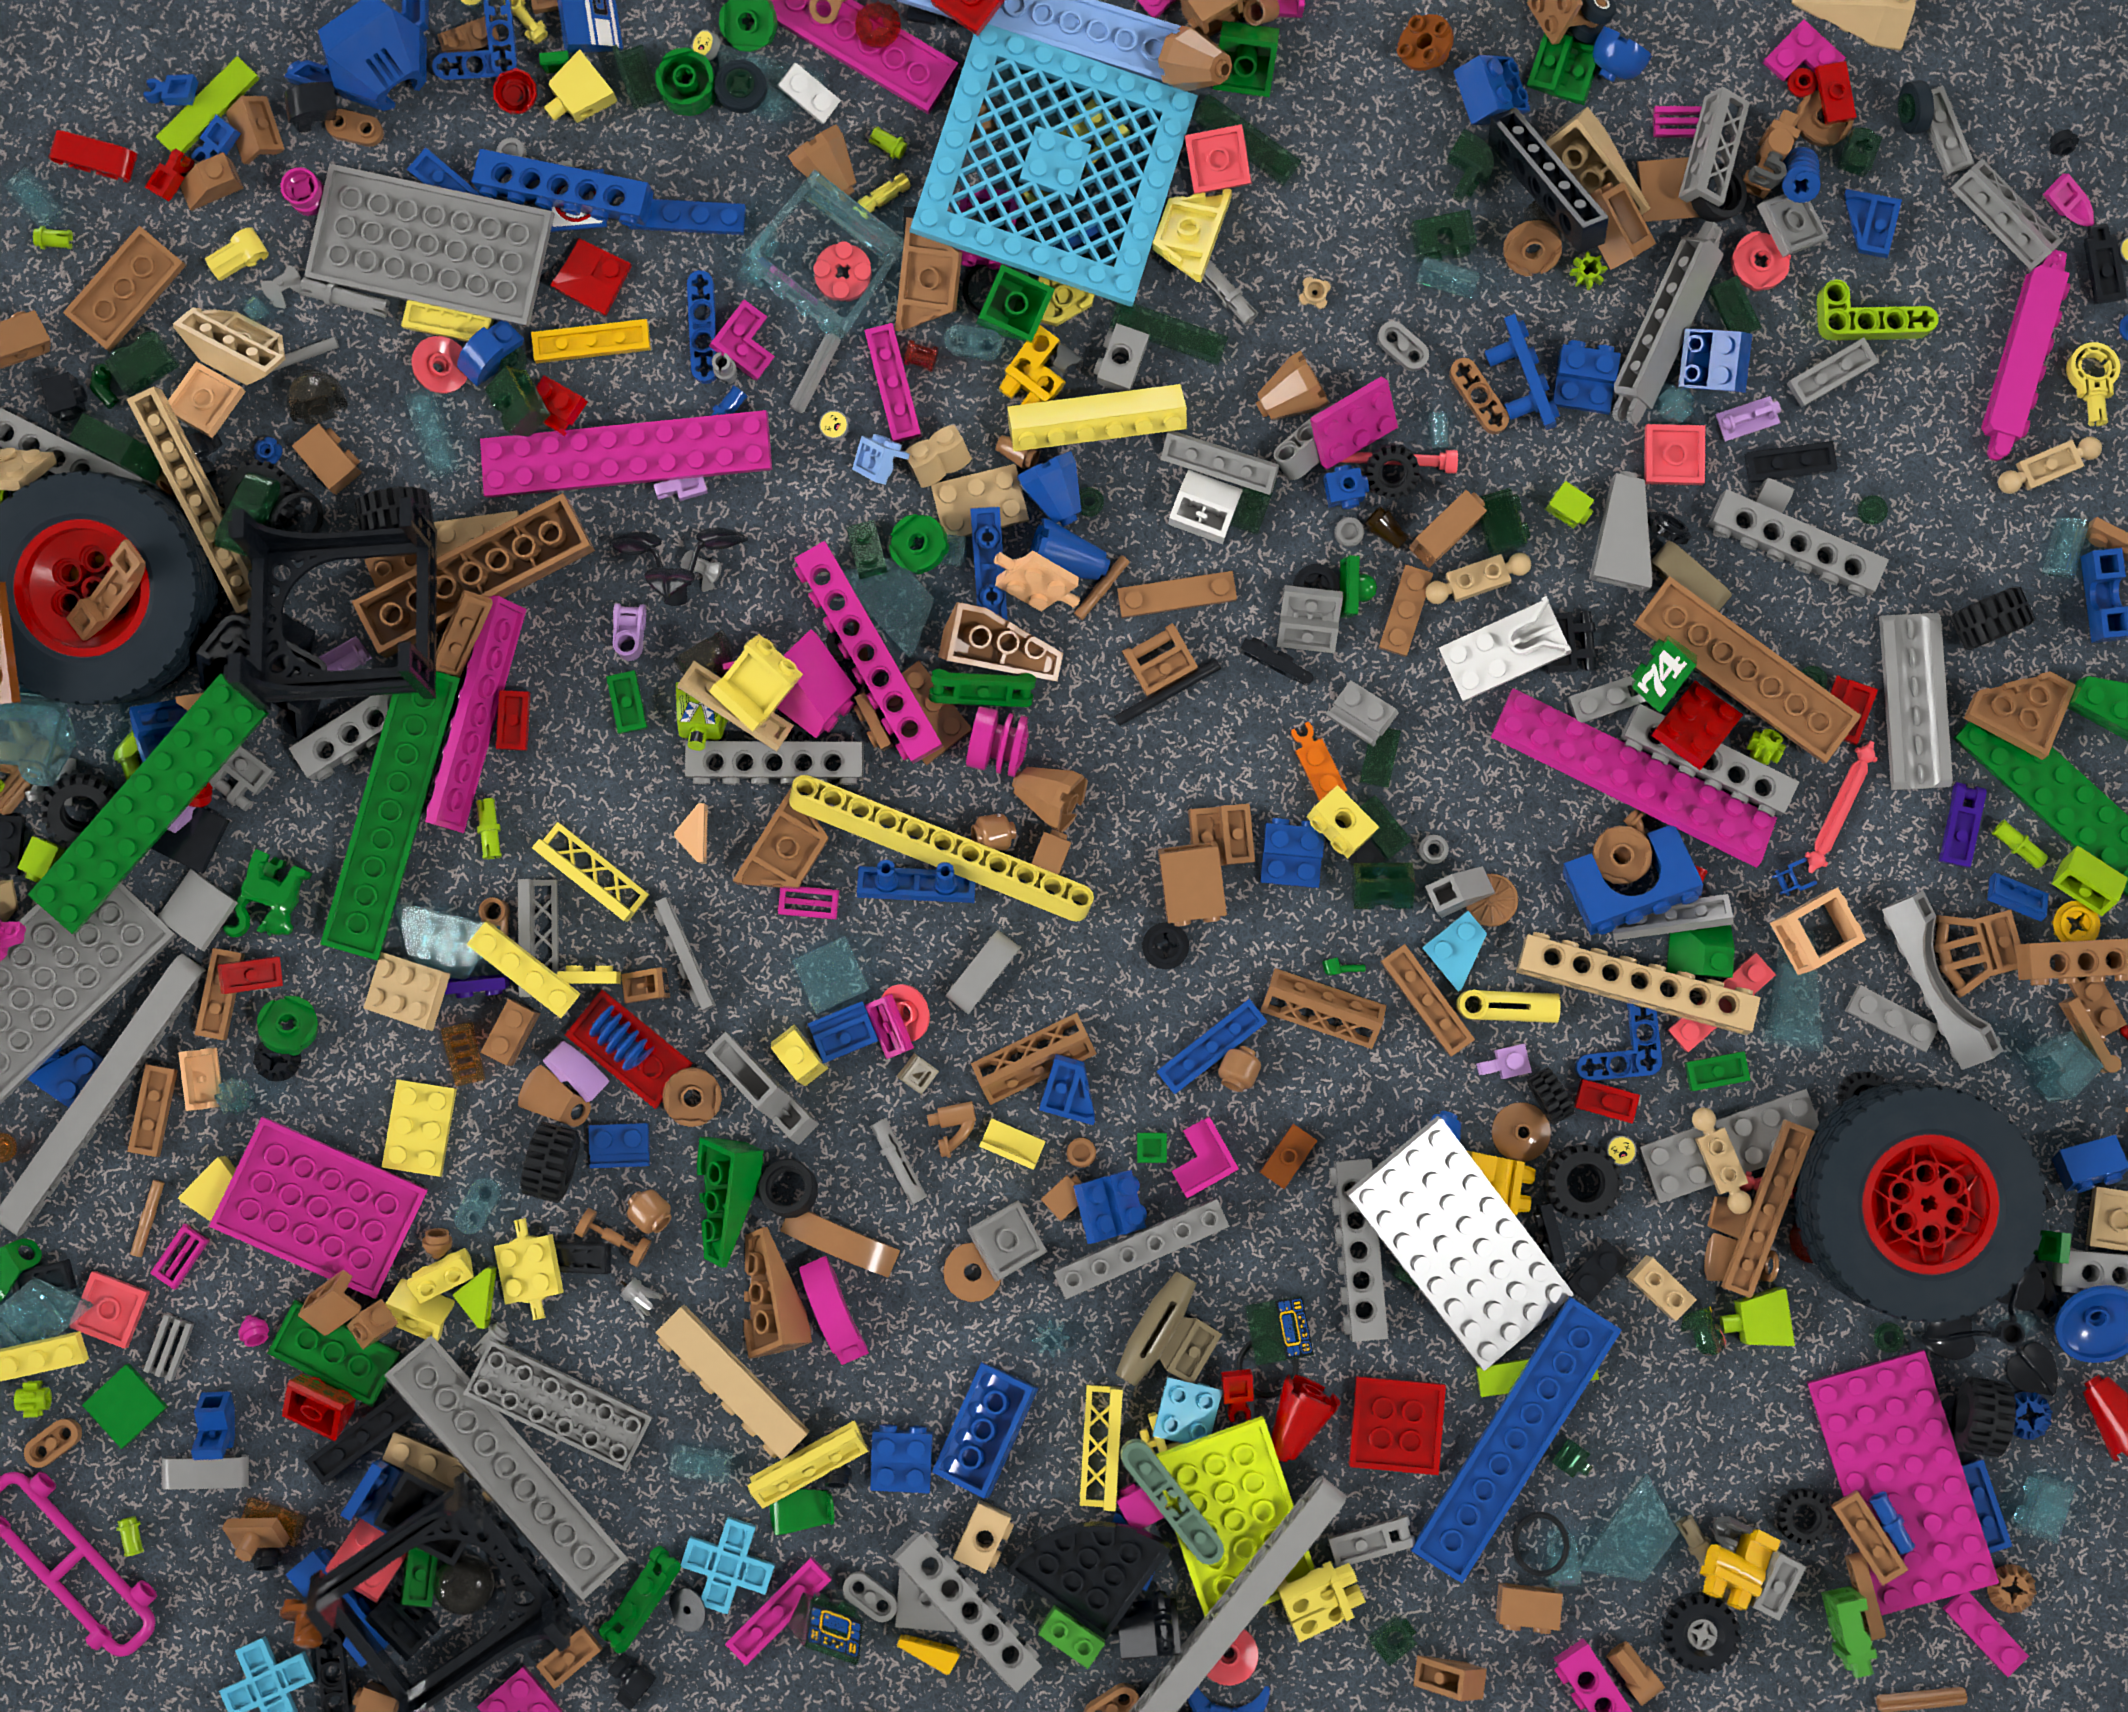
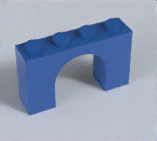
M1669 825L1647 833L1646 838L1649 840L1652 849V861L1658 872L1659 881L1650 891L1642 895L1626 896L1612 890L1604 881L1592 853L1564 863L1563 876L1590 935L1596 933L1600 935L1607 934L1613 931L1615 926L1624 923L1628 925L1637 923L1643 919V916L1651 913L1656 915L1665 913L1671 909V906L1679 903L1683 905L1690 904L1701 896L1704 884L1677 827Z

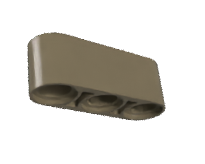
M1667 541L1651 559V569L1653 571L1656 569L1664 581L1670 576L1718 612L1732 597L1728 588L1671 541Z

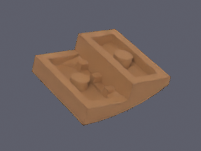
M1689 157L1637 161V185L1650 206V209L1642 215L1645 222L1699 217L1694 211L1691 201L1687 203L1678 198Z
M1250 804L1224 805L1188 810L1191 844L1216 841L1219 847L1221 866L1255 862Z

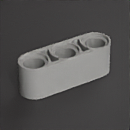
M1335 403L1328 404L1327 406L1321 408L1313 416L1325 410L1326 408L1332 406ZM1310 419L1278 445L1273 453L1284 476L1289 480L1301 478L1320 462Z
M997 930L945 997L969 1015L977 1002L982 999L993 985L995 979L1001 975L1021 947L1000 930Z
M242 1454V1457L235 1458V1455H224L223 1459L193 1460L192 1455L182 1456L179 1459H176V1456L162 1457V1489H223L249 1486V1455Z

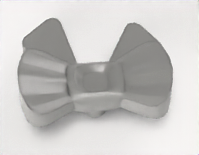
M287 266L283 275L276 277L273 281L261 282L263 293L268 299L273 301V306L276 308L286 309L287 307L282 291L291 288L299 293L300 289L303 290V288H300L301 276L292 266Z
M693 550L685 553L681 561V568L688 570L694 553ZM698 557L693 573L703 574L701 591L706 592L715 587L713 583L718 580L722 565L720 562L710 563Z

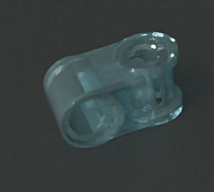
M1558 1527L1552 1528L1547 1534V1569L1557 1564L1563 1552V1548L1559 1549L1557 1546L1562 1538ZM1568 1529L1566 1530L1569 1537V1554L1562 1568L1555 1574L1547 1576L1549 1587L1581 1586L1578 1544Z

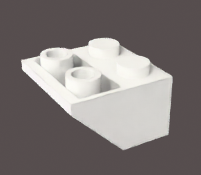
M1188 470L1171 511L1168 525L1223 544L1243 489Z

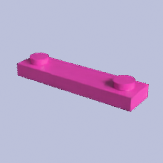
M893 323L864 330L893 442L920 437L921 432Z
M811 1556L725 1645L746 1666L832 1580V1577Z

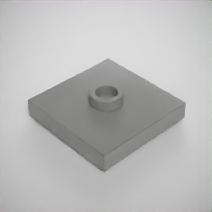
M1782 194L1757 205L1782 257L1820 244L1829 238L1810 201L1797 203L1788 199L1785 194Z
M1019 1200L967 1229L995 1282L1047 1253L1045 1246Z
M921 1567L924 1574L930 1573L933 1570L932 1567ZM900 1569L895 1627L955 1632V1628ZM952 1579L946 1580L942 1584L941 1590L944 1596L950 1595L954 1591L955 1585Z

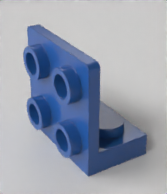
M382 1458L373 1462L340 1515L349 1521L359 1517L383 1533H387L373 1525L374 1516L388 1492L391 1493V1487L401 1470L383 1461Z

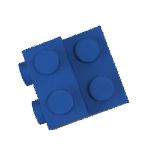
M1577 340L1568 341V345L1563 344L1559 350L1552 400L1555 401L1557 407L1609 415L1614 383L1618 377L1621 353L1614 352V347L1609 345H1598L1597 349L1585 348V342Z
M1272 818V824H1265L1260 883L1319 888L1325 835L1317 832L1311 826L1310 821H1301V826L1289 825L1290 820Z
M1132 1170L1110 1174L1073 1186L1088 1244L1146 1228L1147 1211L1139 1202L1137 1192L1139 1191L1140 1184L1138 1179L1133 1176Z
M881 1424L879 1429H874L872 1432L870 1491L930 1493L933 1432H927L926 1426H909V1431L897 1430V1425Z

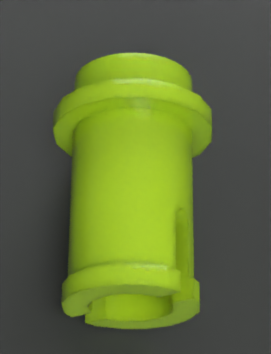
M878 126L874 128L870 135L872 138L869 139L870 144L888 152L892 159L895 157L901 159L908 146L904 142V138H896Z
M40 226L39 229L35 228L33 231V243L35 246H39L40 249L44 250L46 247L72 249L73 244L69 242L73 241L71 230H53Z
M136 1516L118 1520L116 1531H120L124 1557L144 1552L138 1528L141 1522L137 1521Z

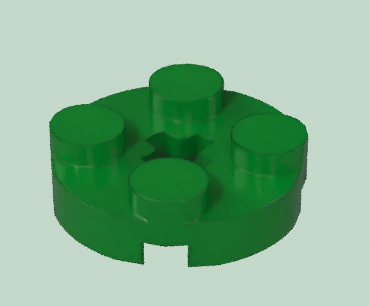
M728 0L722 6L719 14V27L722 35L732 44L731 46L744 52L758 51L770 45L777 30V15L772 1ZM747 13L751 14V18L754 19V25L751 26V30H747V25L742 24V18H747Z
M908 515L901 519L892 530L891 536L893 537L891 545H889L891 557L900 567L919 575L934 569L949 551V543L944 527L931 516ZM918 537L921 540H925L921 549L913 550L915 538Z
M291 995L284 996V999L277 1001L275 999L269 1001L261 1009L257 1018L259 1039L268 1049L276 1053L293 1056L300 1054L303 1049L312 1044L318 1033V1019L314 1008L305 999ZM290 1019L293 1020L294 1028L283 1030V1026L280 1023H287Z

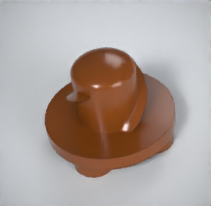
M1436 14L1415 15L1410 18L1408 26L1400 36L1396 50L1397 55L1408 68L1415 71H1425L1439 67L1448 59L1454 41L1453 29L1442 16Z
M298 1599L284 1600L280 1617L295 1622L293 1643L298 1647L307 1649L319 1647L323 1642V1636L305 1615L307 1604H303V1601Z

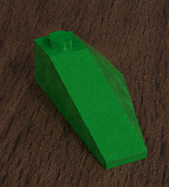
M703 1136L699 1140L697 1175H704L705 1193H699V1201L704 1203L708 1219L703 1220L701 1223L704 1259L721 1268H725L728 1265L760 1181L764 1150L747 1142Z

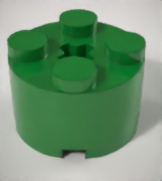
M677 48L668 52L662 58V62L655 72V81L664 103L670 110L678 115L694 116L706 111L715 103L716 77L709 60L703 54L690 48ZM689 80V83L685 84L684 81Z

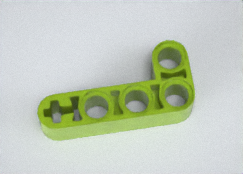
M1838 279L1828 282L1817 295L1818 331L1826 340H1860L1862 338H1865V340L1920 339L1934 330L1939 320L1937 312L1927 306L1851 308L1849 286L1844 281ZM1828 291H1833L1838 295L1837 302L1832 301L1828 297ZM1859 318L1864 319L1868 323L1869 328L1867 330L1859 326ZM1887 318H1892L1896 321L1897 329H1893L1888 325ZM1829 319L1837 321L1840 329L1834 330L1831 328Z

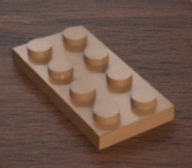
M138 226L63 313L106 350L111 352L184 269L186 264L141 226Z

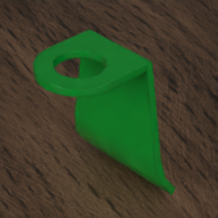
M22 1238L0 1248V1302L10 1292L21 1272L34 1267L40 1262L42 1252L34 1241ZM19 1247H30L34 1252V1258L32 1260L23 1259L19 1255Z
M798 1489L771 1504L770 1518L774 1534L776 1536L827 1523L834 1525L832 1493L827 1490Z

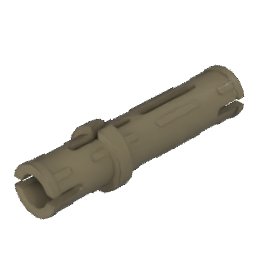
M1688 1515L1687 1518L1684 1516L1675 1525L1689 1545L1687 1549L1690 1554L1695 1555L1701 1566L1705 1565V1556L1711 1541L1707 1536L1704 1537L1692 1515ZM1727 1587L1721 1598L1723 1603L1728 1601L1726 1598H1729L1731 1589Z

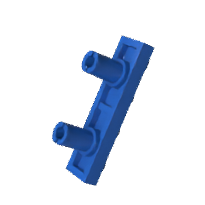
M1515 314L1505 317V325L1510 335L1509 341L1485 350V355L1490 367L1514 357L1516 360L1519 359L1531 390L1529 395L1505 404L1509 418L1513 420L1536 411V413L1539 412L1546 431L1557 427L1555 418L1560 417L1555 401L1548 402L1545 391L1550 389L1544 373L1538 375L1535 364L1539 363L1534 347L1528 348L1524 338L1528 337L1529 333L1524 320L1518 322Z
M1000 507L972 508L970 513L977 606L985 607L1008 621L1006 591L995 586L997 576L1004 571L1003 567L994 563L997 553H1003Z
M890 860L880 861L877 867L859 866L857 898L975 903L976 883L955 875L953 865L947 862L939 864L937 870L894 868V863Z

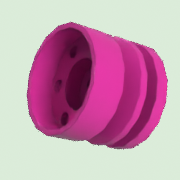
M979 706L968 747L966 767L985 771L990 759H996V773L1001 774L1005 761L1009 762L1008 776L1015 777L1017 770L1024 760L1028 744V717L1021 715L1018 727L1015 728L1012 727L1014 714L1009 713L1004 725L998 724V710Z

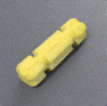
M901 173L893 178V182L888 181L872 191L871 196L868 197L866 195L859 199L857 203L862 213L868 215L875 211L874 208L876 206L881 207L897 197L898 192L901 191L903 193L910 189L911 183L907 176Z

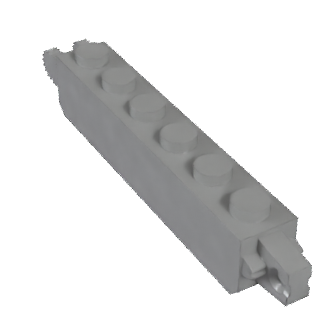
M1705 221L1695 238L1685 237L1681 239L1614 383V392L1618 395L1612 411V418L1621 422L1627 418L1628 423L1638 424L1646 409L1653 408L1682 346L1685 328H1690L1724 255L1719 249L1723 230L1715 222Z

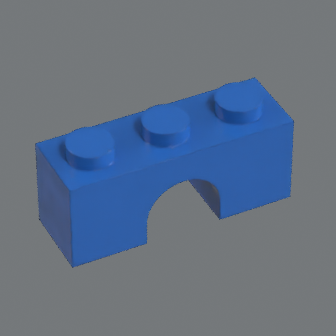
M2122 548L2091 551L2080 557L2091 643L2125 639L2128 637V606L2123 607L2119 598V584L2121 579L2126 577Z

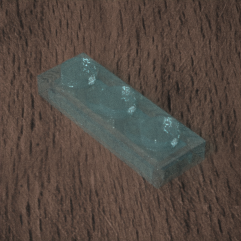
M423 389L404 396L431 477L435 479L461 470L435 392Z

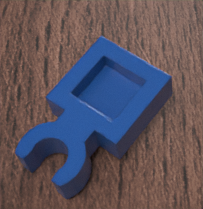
M194 74L167 75L165 82H160L155 78L148 79L146 83L153 91L144 92L143 95L149 103H158L162 100L166 106L193 105L198 80Z
M215 115L200 136V139L205 143L194 150L192 158L201 162L205 156L206 160L222 152L227 155L241 133L223 118Z

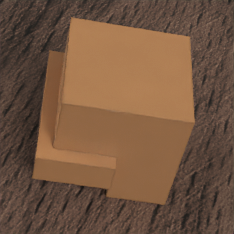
M1180 0L1182 13L1188 21V27L1197 30L1208 38L1221 30L1222 21L1235 22L1244 17L1243 0Z

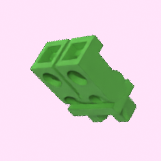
M1851 1586L1821 1592L1830 1632L1836 1641L1831 1643L1833 1652L1843 1660L1844 1668L1847 1671H1852L1855 1678L1873 1675L1870 1660L1878 1657L1876 1649L1872 1646L1870 1636L1864 1630L1861 1611L1868 1610L1866 1598Z

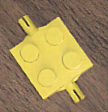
M526 1218L515 1220L517 1238L509 1243L494 1246L505 1305L516 1302L530 1303L533 1320L546 1318L542 1300L552 1295L564 1293L553 1234L540 1237L529 1236Z

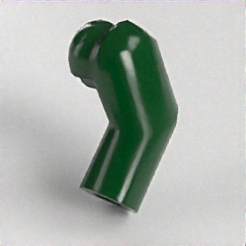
M98 364L92 371L90 389L108 409H111L119 402L118 397L110 390L111 370L105 364Z

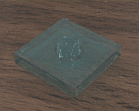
M846 936L792 960L816 1014L870 990Z

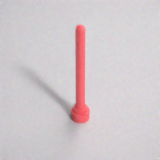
M1446 450L1445 453L1440 452L1439 455L1414 454L1419 466L1439 467V470H1444V473H1457L1458 450ZM1356 452L1339 463L1368 464L1367 461L1373 454L1372 452ZM1388 461L1384 465L1402 464L1398 461Z

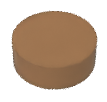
M1076 1138L1067 1147V1158L1076 1167H1087L1096 1157L1094 1144L1086 1138Z

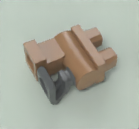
M1783 110L1779 119H1774L1761 136L1758 143L1761 147L1755 156L1756 166H1753L1751 170H1747L1743 175V181L1746 184L1748 193L1764 199L1770 190L1779 185L1787 175L1786 165L1783 163V160L1791 151L1801 130L1795 128L1800 117L1799 115Z

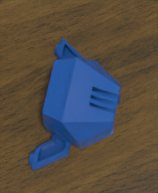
M360 0L318 30L320 44L327 64L321 65L309 60L296 61L287 68L288 72L284 75L285 79L296 85L333 81L335 94L339 93L344 99L381 111L395 108V102L387 96L393 87L404 80L410 79L414 90L419 91L426 82L427 38L423 32L429 29V0H402V11L400 13L383 0Z

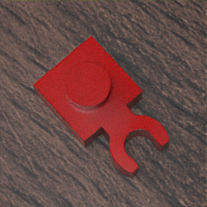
M1251 1369L1221 1372L1222 1396L1224 1404H1229L1227 1413L1230 1421L1235 1422L1234 1414L1240 1410L1244 1411L1246 1420H1250L1251 1411L1247 1402L1254 1401L1253 1374Z

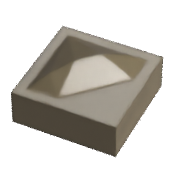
M914 1053L897 1077L922 1095L939 1071Z

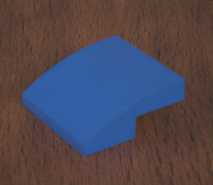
M176 699L129 708L132 729L142 763L186 714L187 710L177 704Z

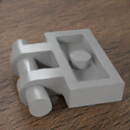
M241 745L209 783L213 788L212 790L217 789L226 796L228 803L232 806L237 805L243 811H246L252 802L244 796L245 792L249 789L252 793L258 795L276 772ZM227 773L238 781L234 788L224 781Z

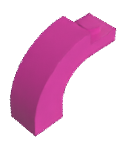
M827 1256L799 1267L801 1278L816 1319L832 1353L836 1354L841 1365L869 1354L866 1343L851 1317L842 1295L837 1275Z

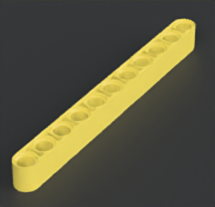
M800 775L793 781L789 803L797 812L935 867L944 862L950 863L954 867L955 875L1068 920L1082 921L1088 915L1094 895L1091 889L1083 884L812 776ZM799 792H804L808 795H802ZM826 803H832L836 806H829ZM854 814H860L863 817H857ZM881 825H888L891 828H884ZM909 836H915L918 839H912ZM936 847H943L945 850H939ZM967 857L972 859L973 861H967L964 858ZM991 868L998 869L1000 872H995ZM1018 879H1023L1028 883H1022ZM1046 890L1053 891L1055 894H1050ZM1074 901H1078L1082 903V905H1077L1076 903H1074Z

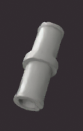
M721 352L716 353L712 358L715 376L724 384L726 381L728 384L734 383L737 379L735 362L726 353H724V356H722Z

